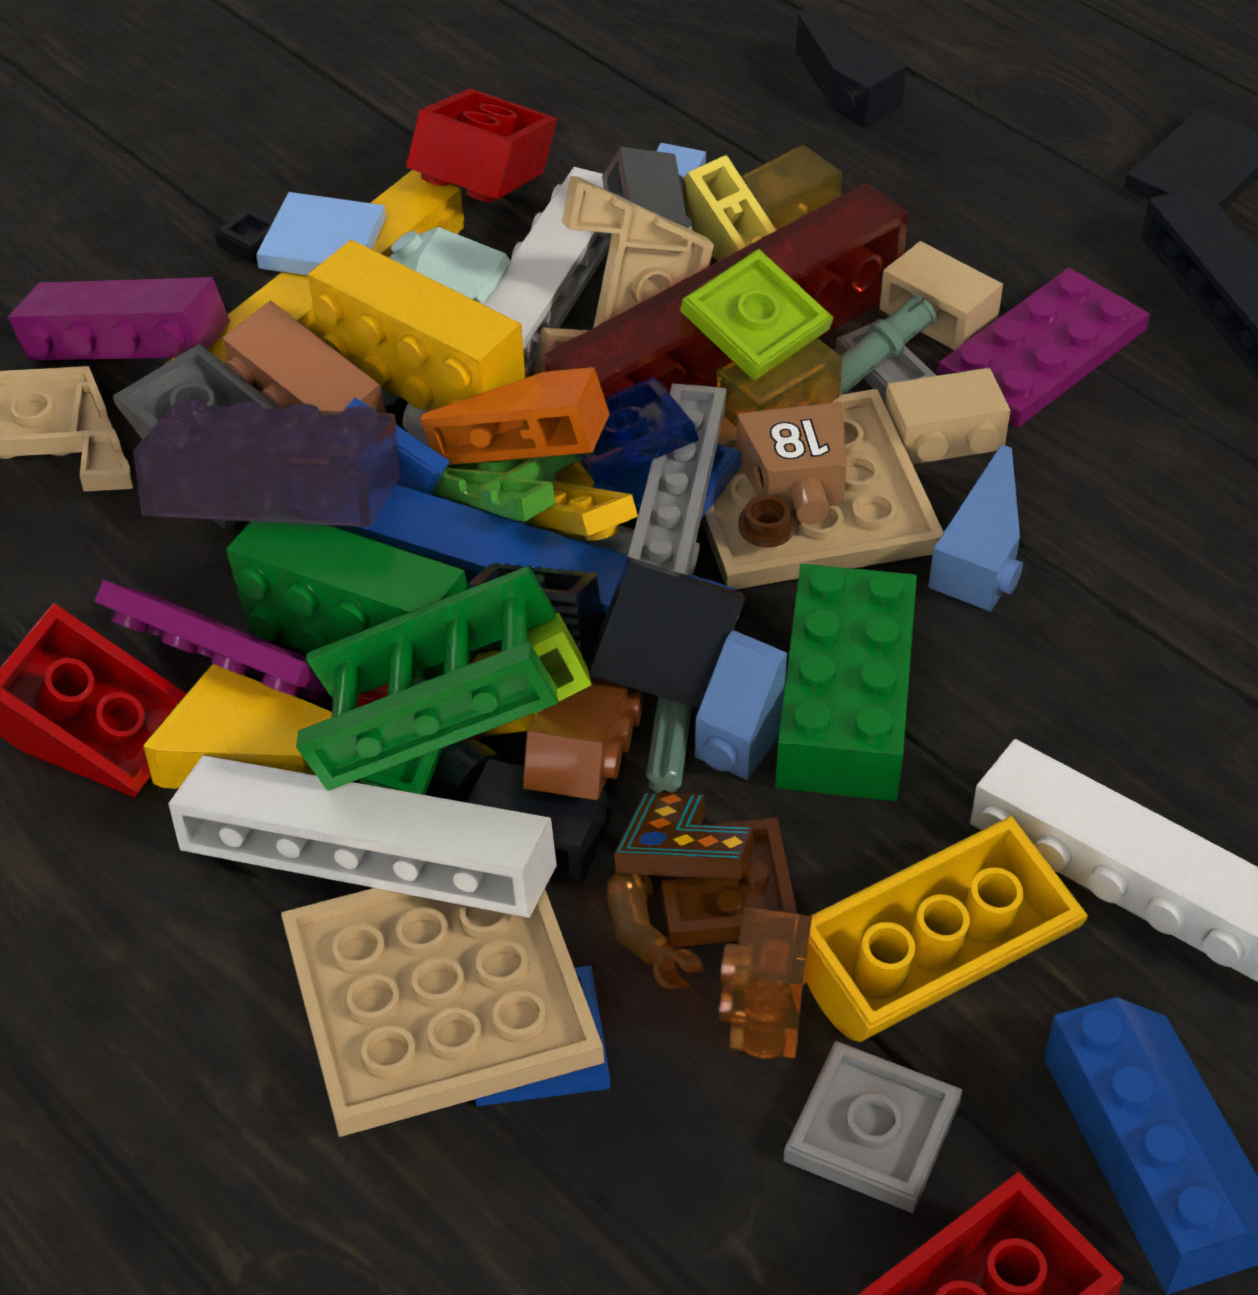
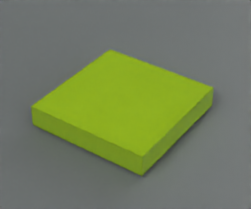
M757 249L683 298L680 311L754 381L828 331L834 318L760 249Z

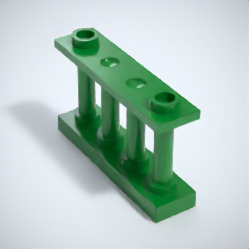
M526 566L307 653L306 661L333 699L332 716L330 719L298 730L296 747L327 791L558 704L557 686L531 643L527 642V629L556 619V611L530 567ZM501 640L500 653L470 664L471 651ZM444 662L443 675L413 686L414 673ZM388 684L386 697L358 707V697L360 694Z

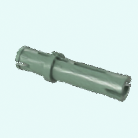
M914 294L902 307L885 320H876L869 326L871 331L864 338L843 353L806 385L798 389L801 401L843 395L888 358H897L905 351L903 347L909 340L929 324L936 321L937 316L932 305L926 299L919 305L918 303L923 298L920 294Z

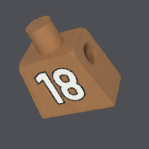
M841 402L738 413L736 450L741 451V467L756 495H772L783 499L789 505L790 511L795 510L798 520L803 524L813 525L824 521L830 514V506L838 505L844 500L847 459Z

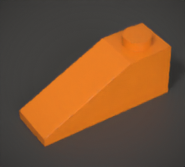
M595 367L541 372L423 413L420 422L430 448L450 461L448 465L592 453L610 413Z

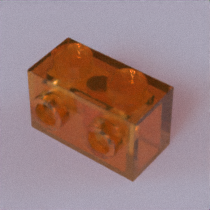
M749 907L744 908L738 945L726 943L721 970V984H723L719 1021L731 1023L729 1049L745 1051L758 1058H774L776 1056L796 1058L805 995L812 916Z

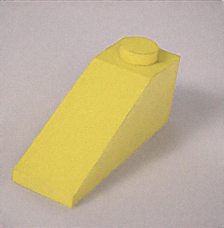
M727 155L686 174L683 179V200L686 216H689L691 219L692 231L707 237L714 244L711 256L729 269L757 249H760L797 284L806 279V274Z

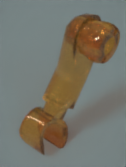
M615 873L609 879L606 889L616 939L647 964L654 963L655 979L663 988L679 989L691 987L677 973L675 961L680 968L690 973L703 971L702 963L697 955L690 950L683 948L674 950L667 944L668 938L650 925L646 901L649 899L647 895L652 894L653 886L651 879L648 875Z

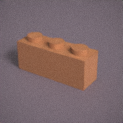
M271 300L222 337L229 360L225 365L307 430L308 441L314 446L319 447L323 444L339 458L345 454V452L334 446L330 441L345 408L355 397L387 418L380 384Z

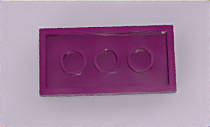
M1067 268L939 361L937 376L990 368L1011 410L1009 422L1019 428L1147 329L1150 313L1075 270Z
M103 580L94 602L115 610L112 621L141 633L146 634V632L162 637L161 642L192 654L197 652L212 658L211 663L242 675L247 673L263 679L262 684L292 696L298 694L321 702L323 694H329L306 661L307 657L162 597Z

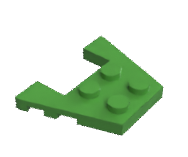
M640 428L650 435L649 428ZM602 430L592 453L448 465L433 494L516 521L525 522L556 504L552 482L557 479L556 473L575 462L625 465L634 459H624L616 440H605L604 431ZM628 430V436H627V438L630 440L631 445H632V447H633V449H634V452H645V453H646V452L652 450V449L638 450V449H637V446H636V444H635V442H634V439L632 438V436H631V434H630V432H629V430Z

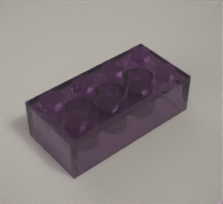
M183 400L174 405L172 404L133 450L142 516L371 527L400 478L395 414L376 413L373 408L365 406L351 407L341 412L319 411L317 406L311 404H298L286 409L263 408L261 404L256 402H240L230 407L207 406V403L202 400Z

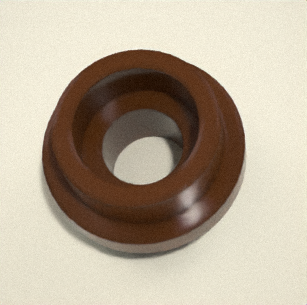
M772 495L757 496L751 499L740 513L738 529L741 536L755 546L777 547L792 538L795 532V517L790 511L789 505L783 499Z

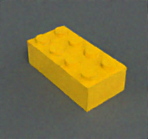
M352 239L308 274L318 337L380 384L381 388L406 400L417 409L429 412L525 378L522 325L520 322Z

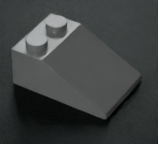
M201 344L194 346L113 395L115 405L187 498L225 531L263 507L270 493L278 487H293L309 466L307 430Z

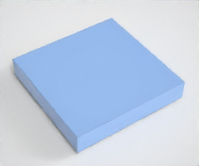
M288 192L256 254L258 268L308 276L313 269L351 239L373 249L386 221L385 205Z

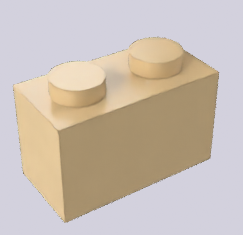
M920 241L883 270L880 310L892 315L914 294H920L923 300L918 304H922L926 299L934 308L937 316L936 321L920 332L956 350L998 319L1003 283Z
M990 368L887 384L885 406L912 464L997 451L1001 444L1005 445L1011 410Z

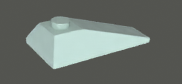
M440 227L420 234L416 231L406 233L393 244L391 248L393 254L390 259L481 304L493 292L511 262L507 255L501 251ZM381 388L385 406L393 404L399 398L395 394Z

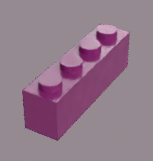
M213 277L38 283L8 316L28 360L176 358L198 344H201L208 350L230 323Z

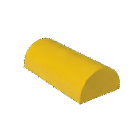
M1010 816L797 922L794 931V941L802 973L824 1014L844 1036L850 1040L862 1042L1081 927L1088 915L1015 819Z

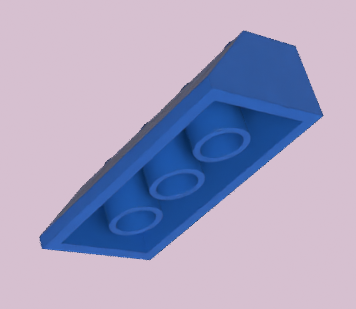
M1118 997L1054 1015L1044 1061L1165 1294L1169 1295L1257 1266L1258 1176L1167 1016Z

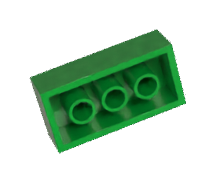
M268 505L255 516L226 548L249 632L266 641H275L300 650L306 655L308 652L467 590L465 571ZM479 649L470 652V663L480 653ZM444 662L416 672L414 676L425 680L444 674Z
M800 563L778 740L775 789L897 801L904 750L917 575Z

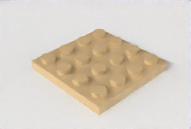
M878 389L724 414L718 444L736 449L738 413L841 402L847 459L844 500L838 505L830 506L829 516L824 521L813 525L801 523L797 518L795 510H791L795 517V532L792 538L780 546L770 548L755 546L747 542L739 532L738 521L740 513L747 503L757 497L742 467L738 469L701 520L725 586L735 588L736 590L798 579L800 563L854 569L933 554V549L944 532Z
M378 888L281 912L339 1137L604 1063V1049L545 889L530 918Z

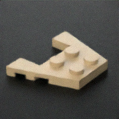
M571 176L562 223L570 230L612 233L593 330L542 328L534 372L538 374L541 372L568 370L579 366L581 368L598 367L602 365L603 360L626 354L633 358L693 342L696 326L680 311L683 298L706 283L714 244L703 235L580 177Z
M89 366L0 371L1 459L43 454L64 456L70 453L82 452L80 480L83 492L133 489L130 466L123 455L120 441L115 429L112 428L105 404Z

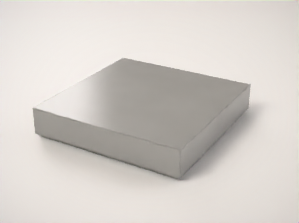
M835 1041L787 1142L783 1161L914 1213L960 1104L963 1089Z

